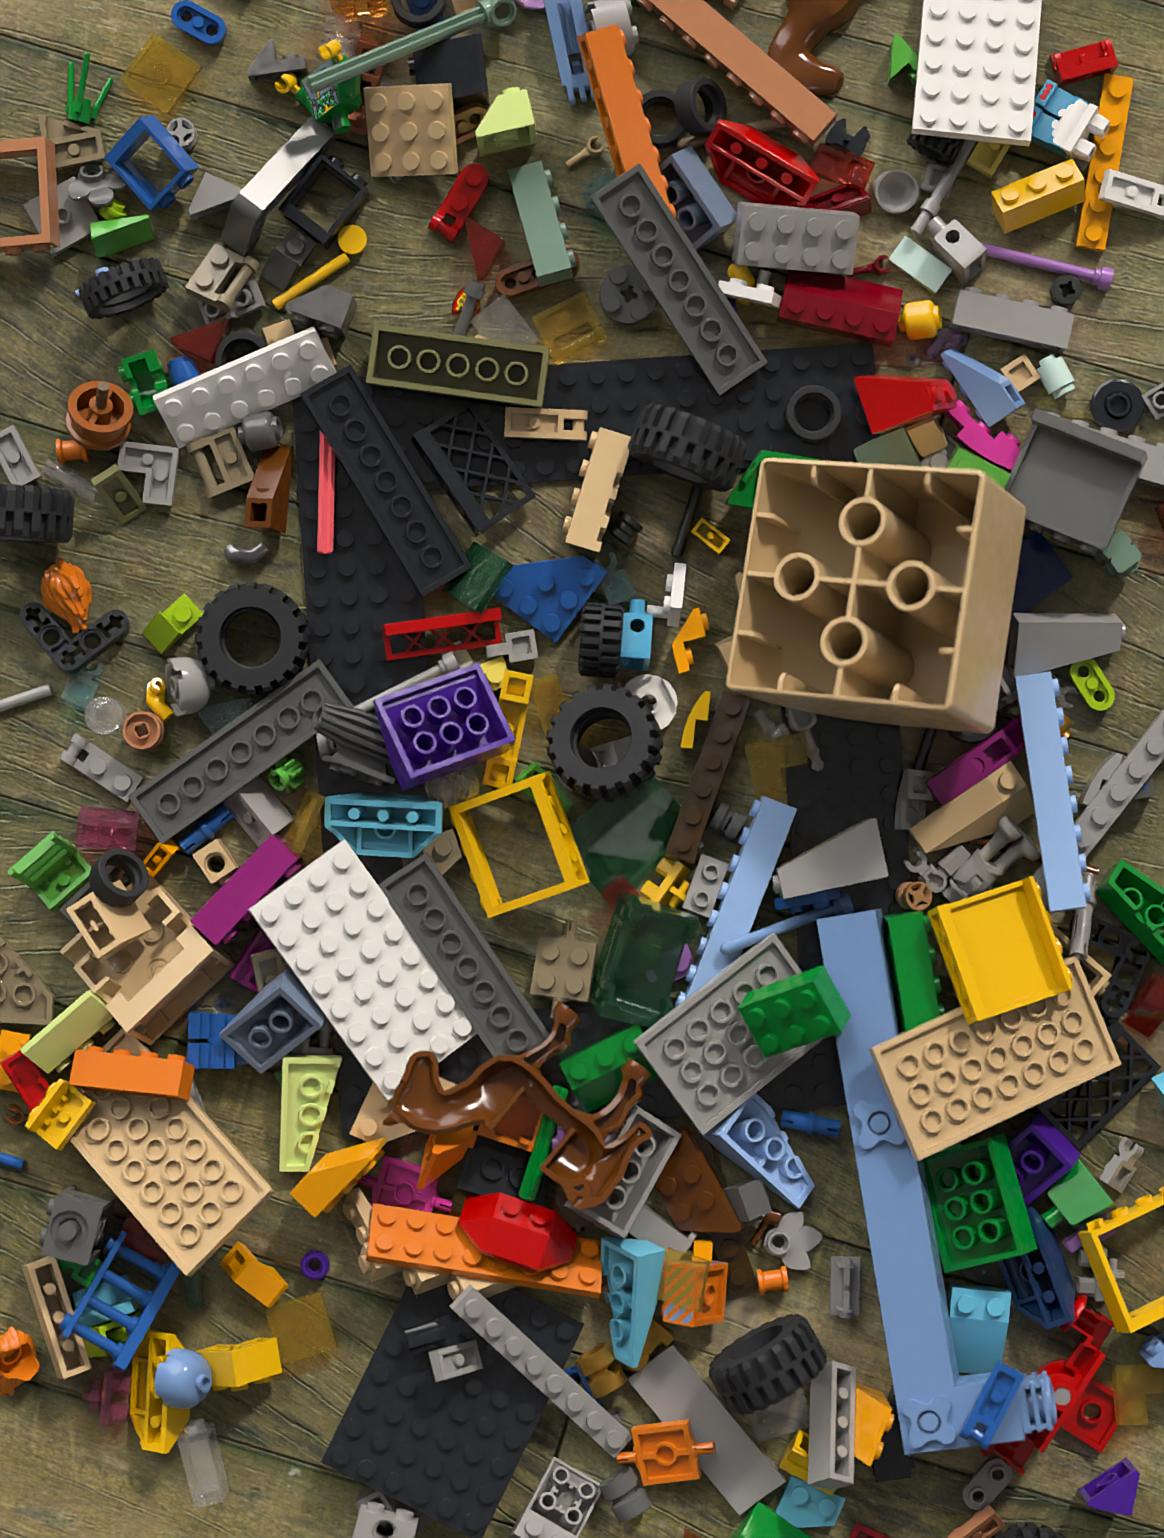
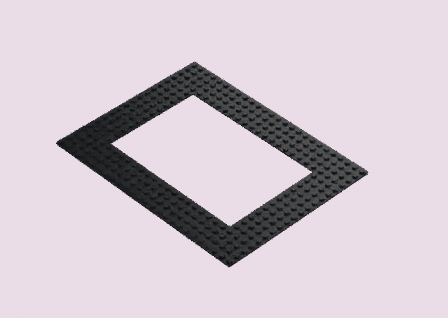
M870 343L760 350L768 363L720 396L717 395L692 355L550 364L548 366L543 409L588 411L587 421H584L587 441L582 442L505 438L506 407H532L368 385L366 383L367 377H359L426 490L443 488L411 443V438L414 433L430 426L468 400H471L527 483L584 479L579 476L583 459L589 461L592 449L587 448L592 431L598 433L599 427L632 436L641 411L648 404H659L690 413L693 416L719 425L721 428L729 430L734 435L742 438L746 443L747 453L740 469L748 468L761 450L814 458L820 461L858 463L854 449L879 437V434H872L853 379L858 376L875 375L873 346ZM809 385L823 386L832 391L838 398L842 409L841 421L835 432L826 440L816 443L803 442L796 438L787 428L785 420L786 406L792 395L800 388ZM298 397L292 401L307 625L310 631V665L321 659L353 706H356L428 670L427 655L386 661L381 628L384 624L424 619L423 597L421 598L336 455L332 554H319L317 552L320 429L301 397ZM818 397L805 398L796 409L797 422L808 431L821 430L830 420L829 406ZM468 409L458 415L456 426L473 429L475 419ZM454 418L446 424L453 425ZM564 420V430H572L573 421ZM477 424L476 430L482 431L479 425ZM438 428L431 435L437 443L449 445L451 430ZM455 431L452 446L469 449L472 434ZM475 435L473 450L489 454L491 446L489 440L486 437ZM442 449L444 454L447 456L448 450ZM494 449L493 455H498V453ZM451 451L449 461L453 467L465 469L468 454ZM629 453L622 477L665 474L640 462ZM471 455L469 470L485 473L488 459ZM492 460L489 474L506 478L507 467L504 462ZM510 472V477H509V479L515 480V478L513 477V475H512L511 472ZM458 473L463 480L464 474ZM467 476V487L483 486L484 478ZM488 479L487 486L504 485V483ZM425 632L416 641L424 648H426ZM418 633L407 635L414 639ZM401 635L390 637L392 654L404 652L411 642ZM415 645L410 649V651L420 650ZM781 706L787 802L789 806L797 809L789 829L791 859L860 821L876 818L889 877L839 887V892H847L852 901L854 912L879 908L882 909V915L908 912L901 909L895 899V893L899 885L904 882H911L910 870L906 869L903 865L904 860L909 862L907 831L894 830L897 797L903 777L900 725L856 721L815 714L817 720L810 730L816 746L819 748V756L824 762L823 769L816 771L811 768L812 761L806 754L799 732L793 731L789 727L788 718L785 716L786 709ZM375 710L369 712L370 714L377 716ZM315 735L323 854L341 842L332 832L325 828L326 796L363 792L415 795L437 801L435 779L402 790L392 766L385 764L386 775L395 778L394 784L383 782L382 787L360 782L355 779L356 776L343 775L330 770L331 764L321 759L317 736ZM357 855L377 884H380L404 867L401 857ZM812 904L805 905L806 911L797 912L795 916L813 910ZM817 921L796 928L799 969L805 972L824 965ZM677 999L568 1006L582 1021L571 1031V1046L568 1050L542 1065L540 1068L542 1076L551 1087L557 1085L566 1088L568 1094L565 1102L573 1109L584 1112L559 1061L636 1022H639L643 1032H645L674 1009ZM552 1007L533 1009L550 1033L553 1026V1018H550ZM335 1030L336 1055L342 1056V1061L337 1071L341 1132L345 1139H357V1137L349 1133L373 1081ZM478 1034L438 1063L439 1077L455 1084L462 1083L479 1066L493 1058ZM836 1035L821 1040L756 1092V1094L772 1110L847 1105ZM659 1077L642 1087L644 1097L642 1101L636 1104L655 1118L687 1116ZM612 1101L589 1112L588 1114L592 1115L600 1112L602 1109L607 1107ZM475 1125L473 1130H478L480 1125ZM415 1131V1132L409 1133V1134H407V1135L426 1134V1133H420V1132Z

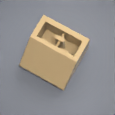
M121 880L113 883L116 887L127 890ZM92 892L66 909L97 959L102 962L152 930L135 902L123 908L112 907L102 902Z

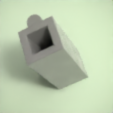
M645 1204L642 1206L629 1230V1233L638 1240H648L665 1249L668 1262L681 1260L697 1236L695 1231H691L688 1236L682 1231H678L677 1227Z

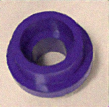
M313 1250L303 1256L300 1268L306 1278L319 1280L328 1273L330 1261L325 1253ZM318 1260L321 1264L320 1269H312L310 1262Z

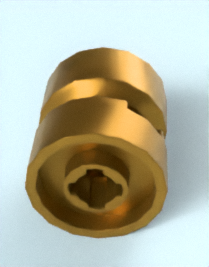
M603 1343L590 1349L575 1360V1364L582 1377L589 1378L587 1385L594 1398H600L611 1393L628 1380L620 1364L613 1363L615 1357L608 1343Z

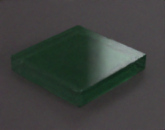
M473 542L465 554L472 568L447 582L442 591L482 614L514 565Z

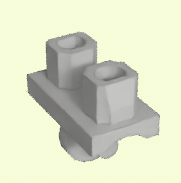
M1101 1244L1107 1258L1108 1248L1103 1247V1244ZM1079 1249L1078 1265L1091 1267L1085 1250ZM1109 1258V1265L1115 1280L1116 1278H1125V1271L1117 1269V1259ZM1093 1270L1092 1277L1077 1276L1076 1292L1078 1294H1085L1091 1296L1095 1301L1105 1302Z

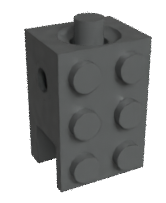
M70 1185L61 1193L56 1194L55 1199L51 1198L46 1214L51 1216L47 1228L43 1227L39 1245H43L41 1252L43 1255L88 1266L102 1253L117 1196L104 1194L102 1197L76 1191L77 1186Z

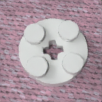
M644 674L631 679L624 688L630 690L632 695L637 694L641 699L646 695L649 699H656L657 703L653 705L654 710L652 713L660 729H664L670 724L676 714L678 701L675 690L668 681L659 676Z

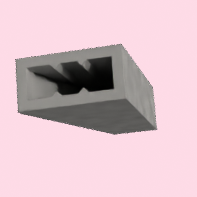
M1012 613L1007 669L1015 678L1016 676L1036 674L1120 651L1121 641H1124L1126 635L1125 624L1115 613Z

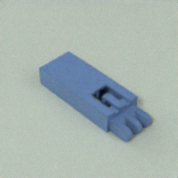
M543 0L561 86H566L570 106L576 105V98L574 96L576 92H579L581 103H586L585 90L589 89L591 98L595 101L583 58L584 72L581 73L579 61L571 63L573 75L568 55L581 53L577 36L588 33L582 1Z

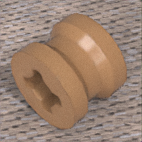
M904 882L897 888L895 899L898 906L903 910L921 911L930 905L932 892L929 886L923 882Z

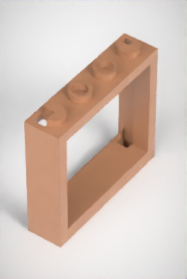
M45 136L0 141V159L37 156L42 233L0 238V253L5 252L6 256L23 255L25 250H33V253L42 254L45 251H50V248L60 247L55 142Z

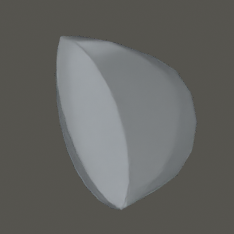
M902 169L886 171L879 174L871 182V189L878 204L884 210L891 213H902L909 210L922 195L920 185L915 177Z

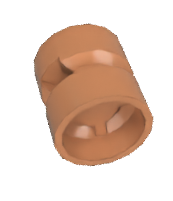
M138 711L127 717L123 724L122 732L124 739L130 746L137 749L151 750L157 748L164 741L166 727L165 723L156 714Z

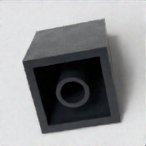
M481 33L437 42L413 52V57L408 58L410 76H416V85L452 84L453 109H459L470 103H479L483 106L490 105Z

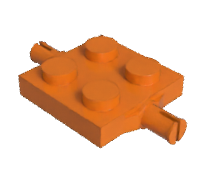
M690 1419L637 1425L631 1429L634 1443L633 1451L621 1452L616 1456V1459L618 1460V1465L635 1463L640 1471L643 1486L700 1479L702 1475L699 1455L715 1454L716 1446H714V1441L697 1443L693 1436Z

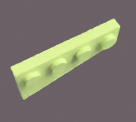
M285 1055L282 1057L279 1172H309L322 1122L327 1112V1105L334 1088L337 1071L342 1061L341 1055Z

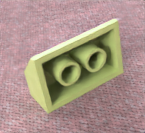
M520 87L508 88L502 92V95L496 97L475 131L479 156L536 144L535 122L527 89L520 90Z
M88 990L19 1050L47 1074L54 1070L60 1073L72 1063L69 1057L75 1053V1049L86 1050L87 1046L94 1044V1041L91 1039L99 1031L104 1035L117 1023L105 1007L107 1003L101 997L94 994L92 990Z

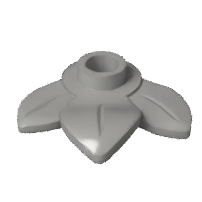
M789 1212L781 1218L778 1227L770 1229L764 1237L766 1250L773 1256L781 1257L785 1266L795 1270H806L811 1267L806 1252L818 1245L823 1238L813 1227L803 1225L804 1216L802 1212ZM777 1236H781L784 1239L783 1245L779 1247L773 1244V1240Z

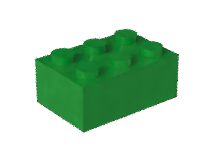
M824 965L752 990L747 993L738 1007L741 1016L765 1058L842 1032L851 1017Z

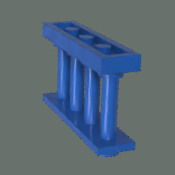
M123 1230L117 1237L111 1235L103 1249L107 1252V1255L73 1314L71 1315L67 1312L58 1327L62 1330L59 1338L63 1341L72 1332L111 1354L110 1358L114 1360L111 1368L120 1373L129 1364L181 1271L173 1260L168 1266L165 1264L161 1266L122 1244L127 1235ZM115 1254L154 1275V1279L158 1281L154 1291L148 1290L146 1292L109 1271L107 1268ZM100 1280L141 1302L140 1306L144 1308L140 1316L130 1317L93 1296L92 1294ZM85 1306L126 1328L125 1332L129 1333L124 1344L121 1342L116 1344L79 1323L77 1320Z

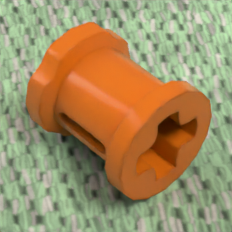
M61 438L56 439V453L59 465H65L66 461H90L89 448L78 444L74 440L63 441Z
M781 1266L779 1270L771 1271L756 1269L760 1296L770 1291L783 1290L784 1293L789 1292L786 1266Z

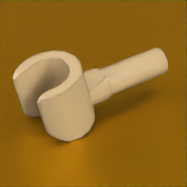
M598 136L590 137L585 149L565 162L568 168H571L588 156L598 157L602 153L604 146L598 150H594L590 146V144L597 141Z

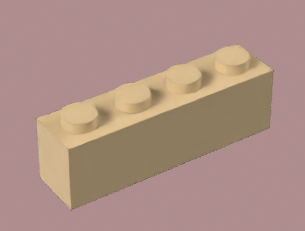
M48 1256L22 1265L21 1267L57 1378L65 1379L92 1369L81 1337L71 1332L64 1341L59 1338L62 1330L58 1327L67 1312L71 1315L73 1314V1309L56 1258Z

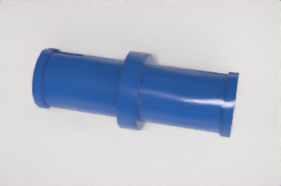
M222 804L206 819L198 820L196 822L198 825L177 841L186 853L190 855L191 852L206 840L215 838L214 834L235 818Z
M783 1109L780 1127L806 1131V1135L816 1133L838 1138L841 1119L816 1116L815 1112L805 1114Z

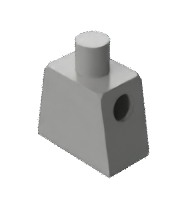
M936 216L926 225V230L934 237L933 251L943 263L953 269L951 272L963 285L968 283L986 267L987 249L957 220L954 219L947 225L939 216Z

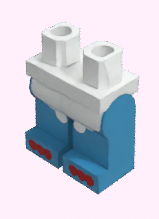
M1047 79L1034 100L1031 142L1058 155L1065 156L1067 160L1071 158L1074 160L1076 157L1089 162L1095 153L1096 145L1087 141V137L1090 133H1093L1103 138L1110 129V121L1099 114L1098 107L1060 89L1058 84Z

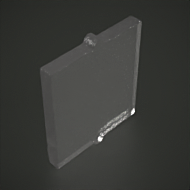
M748 1294L733 1301L726 1300L724 1322L710 1325L722 1352V1349L732 1344L737 1338L744 1336L752 1329L760 1327L762 1322L751 1294Z

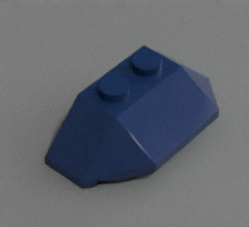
M1030 1207L1026 1210L1038 1249L1023 1255L998 1260L1008 1290L1011 1292L1015 1308L1047 1330L1075 1320V1286L1054 1230L1033 1207Z

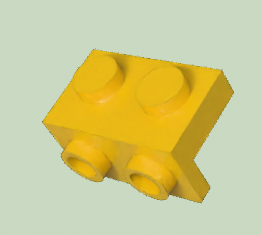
M59 1079L48 1088L46 1097L41 1104L30 1112L25 1127L37 1133L56 1150L62 1151L93 1109L96 1102L77 1087L69 1085L68 1081Z

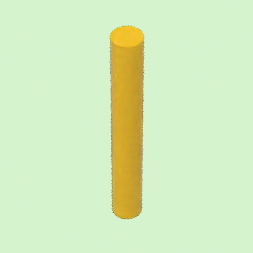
M343 252L273 299V304L277 310L281 309L288 302L296 299L351 261Z

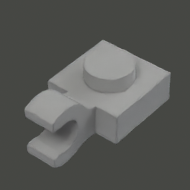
M534 629L504 634L506 643L486 646L487 658L508 655L509 663L539 658Z
M1124 1137L1119 1143L1120 1155L1114 1154L1112 1159L1105 1165L1103 1173L1099 1178L1120 1193L1123 1192L1137 1170L1133 1166L1134 1163L1144 1152V1148L1138 1144H1135L1133 1149L1129 1151L1133 1141L1127 1137Z

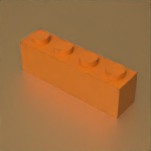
M87 1046L86 1050L75 1049L69 1085L83 1090L189 1101L195 1066L185 1062L186 1057L168 1054L167 1059L158 1058L156 1053L141 1051L140 1056L131 1055V1051L124 1049H114L113 1053H105L104 1048Z

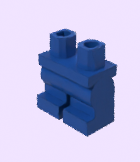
M206 1011L189 1012L188 1039L205 1038L207 1041H191L188 1043L187 1062L194 1065L195 1069H235L239 1065L249 1064L219 1036L220 1032L238 1014Z

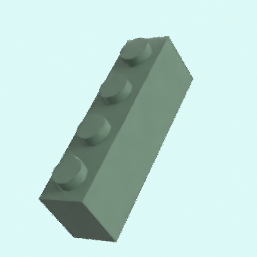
M542 161L508 169L511 188L539 287L573 278L572 267L577 265L573 250H566L564 243L565 240H569L565 222L559 224L557 214L561 213L558 197H551L549 190L550 187L554 186L550 169L544 170Z

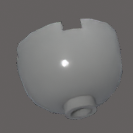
M190 657L167 659L169 664L165 665V682L167 694H172L176 702L170 704L174 714L179 717L200 711L210 699V690L215 689L214 678L207 674L203 668L204 665L196 659Z

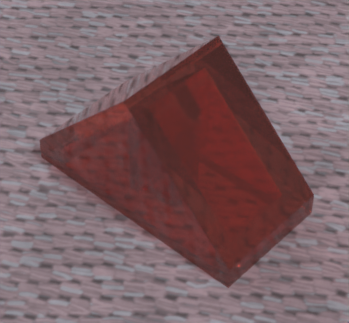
M467 218L464 221L477 280L482 281L506 246L505 240L473 219Z
M223 318L170 339L177 349L214 365L217 347L228 335L231 327L227 319Z

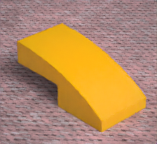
M704 691L693 706L683 730L680 748L693 749L695 722L708 721L711 691Z

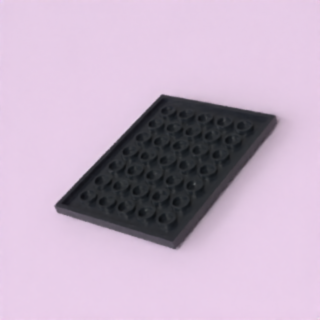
M447 1284L415 1295L412 1287L407 1285L321 1463L472 1538H483L549 1398L481 1335L467 1338V1340L476 1339L483 1368L436 1382L429 1352L442 1347L411 1356L404 1331L432 1323L434 1319L456 1313L450 1307L456 1299H452L449 1295ZM513 1288L486 1298L563 1370L584 1323Z

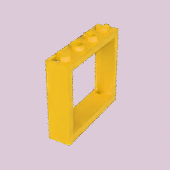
M550 771L448 807L451 814V823L457 830L461 841V851L466 856L470 867L471 879L476 884L480 894L481 907L486 912L488 918L590 882ZM531 787L564 882L502 903L469 809Z
M1164 1186L1159 1189L1160 1194L1153 1197L1151 1195L1140 1197L1135 1200L1136 1205L1127 1208V1206L1117 1208L1110 1212L1111 1217L1105 1220L1103 1218L1092 1220L1086 1224V1229L1078 1232L1117 1332L1132 1333L1163 1318L1164 1296L1128 1313L1098 1236L1164 1205Z

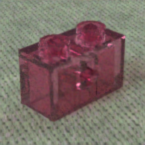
M81 806L77 820L76 846L104 849L118 848L135 851L139 837L140 813L138 811Z

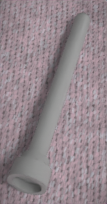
M451 651L442 656L443 659L438 661V665L354 706V708L369 713L375 710L374 699L461 669L460 665Z

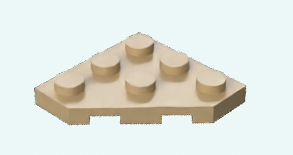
M439 1077L443 1090H448L457 1085ZM372 1083L349 1134L366 1142L383 1137L391 1141L415 1132V1130L410 1129L404 1123L391 1126L383 1125L384 1119L392 1113V1098L387 1101L376 1085Z

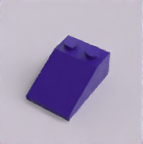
M1040 1111L1007 1140L1025 1206L1030 1204L1072 1169L1081 1154Z

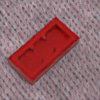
M18 1050L2 1060L0 1065L29 1110L32 1111L44 1100L50 1085L38 1066Z

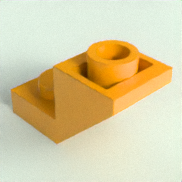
M699 608L692 610L671 645L678 674L689 672V665L694 664L690 647L685 648L684 643L705 638V631L710 630L706 613L700 614Z
M238 1241L220 1262L221 1267L236 1284L268 1308L275 1304L289 1286L273 1267L259 1262L246 1245Z

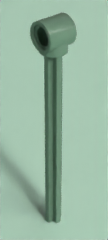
M478 0L473 9L307 76V80H305L306 86L309 87L310 93L314 94L482 24L484 27L493 24L500 27L507 26L515 19L517 7L512 0Z

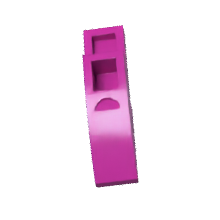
M960 400L956 402V408L943 413L961 430L953 438L955 441L973 454L1011 473L1021 451L1019 448L1021 443L1014 435L1009 432L1005 434L1001 431L993 439L990 436L992 432L989 427L982 421L976 422L968 415L971 411Z

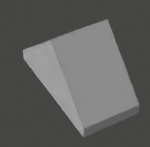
M205 172L188 209L192 219L195 221L230 208L233 200L242 188Z

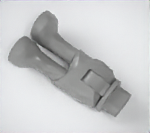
M1005 815L998 822V830L981 850L977 848L973 855L960 866L949 880L950 885L942 893L953 903L990 891L994 883L1016 861L1023 857L1035 861L1041 857V851L1026 833H1022L1018 825ZM1014 841L995 862L990 860L1006 844Z

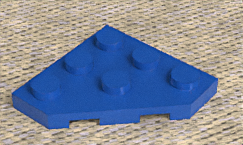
M585 554L518 565H507L501 568L486 591L556 643L607 575L608 571Z

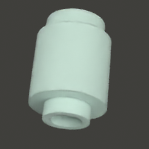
M1052 354L1038 362L1040 367L1036 371L1040 375L1046 391L1049 395L1052 394L1055 400L1076 389L1073 384L1075 380L1062 356L1056 358Z

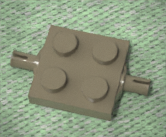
M565 920L564 936L553 938L539 935L530 994L546 996L553 1000L552 1011L558 1002L563 1004L571 1001L589 1003L598 945L582 942L575 938L578 923L576 920Z

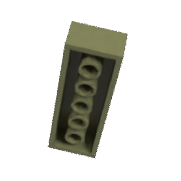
M374 324L366 383L374 386L543 409L551 350L547 347Z

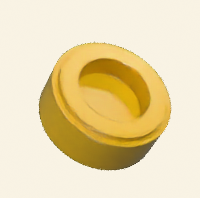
M348 225L339 232L338 244L345 254L350 256L359 255L367 246V236L361 227Z

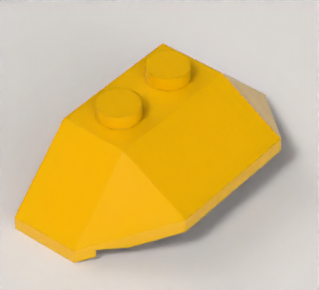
M151 1330L145 1335L146 1338L140 1343L132 1359L130 1416L135 1431L141 1439V1448L167 1454L190 1420V1408L178 1409L164 1406L162 1404V1397L156 1395L154 1379L159 1363H165L166 1359L170 1356L165 1354L169 1350L175 1348L184 1349L175 1334Z

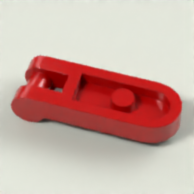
M469 164L463 168L438 211L432 217L427 229L434 233L438 231L445 235L447 241L455 242L488 187L489 176L482 165ZM447 215L455 219L452 226L444 222Z

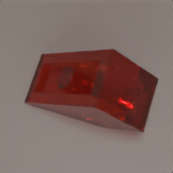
M1154 972L1123 1020V1023L1147 1038L1164 1021V976Z

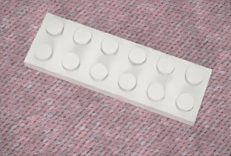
M315 326L155 394L153 395V401L178 448H182L193 441L242 422L246 415L268 411L300 397L299 395L302 392L330 377L337 371Z

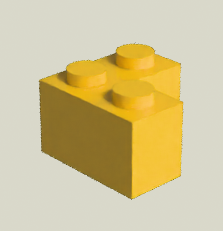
M258 1337L239 1344H217L195 1351L200 1353L210 1365L212 1370L211 1387L213 1391L231 1388V1391L245 1390L249 1388L248 1383H266L271 1381V1376L282 1373L277 1338Z

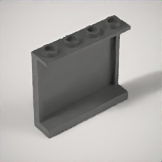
M1035 408L1031 417L1033 424L1004 490L1025 506L1026 517L1024 527L1037 534H1040L1042 530L1053 534L1051 537L1053 540L1068 545L1069 541L1080 545L1079 550L1095 556L1097 552L1105 555L1148 459L1145 450Z

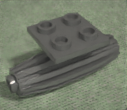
M322 701L313 714L311 728L341 746L333 756L323 755L322 761L331 764L330 770L343 775L356 776V780L369 785L374 784L382 787L383 782L394 784L395 778L386 775L385 764H391L377 716L360 709Z

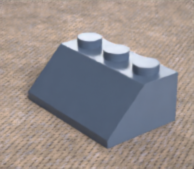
M691 146L671 154L659 165L661 175L665 176L668 183V191L666 193L669 203L675 208L676 220L696 251L723 234L736 222V211Z

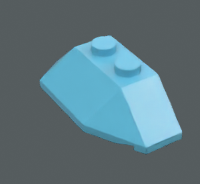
M363 792L325 797V828L332 832L340 841L345 839L356 855L414 858L442 833L443 803L425 797Z

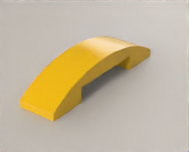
M505 669L499 706L516 741L507 753L487 760L482 783L484 785L503 788L513 783L534 675Z

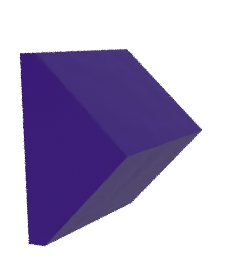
M1125 1457L1077 1490L1091 1508L1132 1516L1140 1474Z

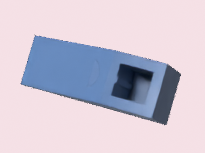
M954 347L940 354L943 358L945 369L955 376L960 384L959 389L961 393L971 400L976 408L977 417L983 423H986L988 427L1000 422L1025 404V401L1009 378Z

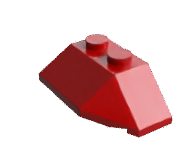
M719 119L704 145L707 153H709L719 182L754 203L793 207L805 206L820 181L801 155L749 125Z
M501 1192L466 1197L457 1224L461 1230H464L469 1240L481 1254L534 1272L570 1263L578 1236L556 1211Z

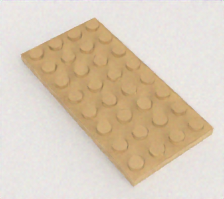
M1077 955L1063 959L1065 966L1072 973V986L1074 989L967 1025L960 1006L869 1048L914 1160H921L1122 1065Z
M123 1028L102 1047L105 1049V1053H113L114 1049H124L131 1051V1055L140 1056L141 1051L151 1052L141 1040L128 1034ZM80 1089L95 1101L96 1104L69 1141L186 1276L191 1277L275 1192L191 1096L189 1101Z

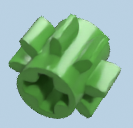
M285 756L269 768L271 771L268 775L269 782L278 791L286 789L287 793L290 794L304 783L303 778H301L304 775V768L295 758L287 760Z

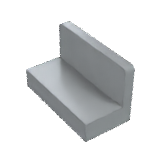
M260 776L222 802L258 847L271 834H276L294 820L293 816Z

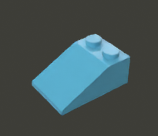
M948 1282L947 1306L958 1372L970 1374L988 1373L992 1371L997 1360L1002 1362L1011 1303V1292L1007 1288Z

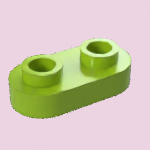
M1091 658L1070 664L1068 669L1069 678L1086 705L1095 711L1108 709L1115 700V692L1096 661ZM1081 666L1086 667L1088 671L1085 677H1081L1078 674V669ZM1096 691H1100L1103 694L1101 702H1097L1094 699Z

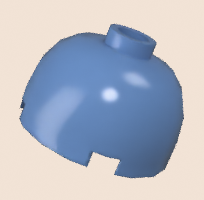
M182 1348L169 1350L165 1355L170 1356L166 1359L165 1363L160 1362L156 1370L154 1379L156 1395L162 1397V1404L164 1406L189 1409L200 1404L208 1395L212 1384V1370L209 1363L200 1353Z

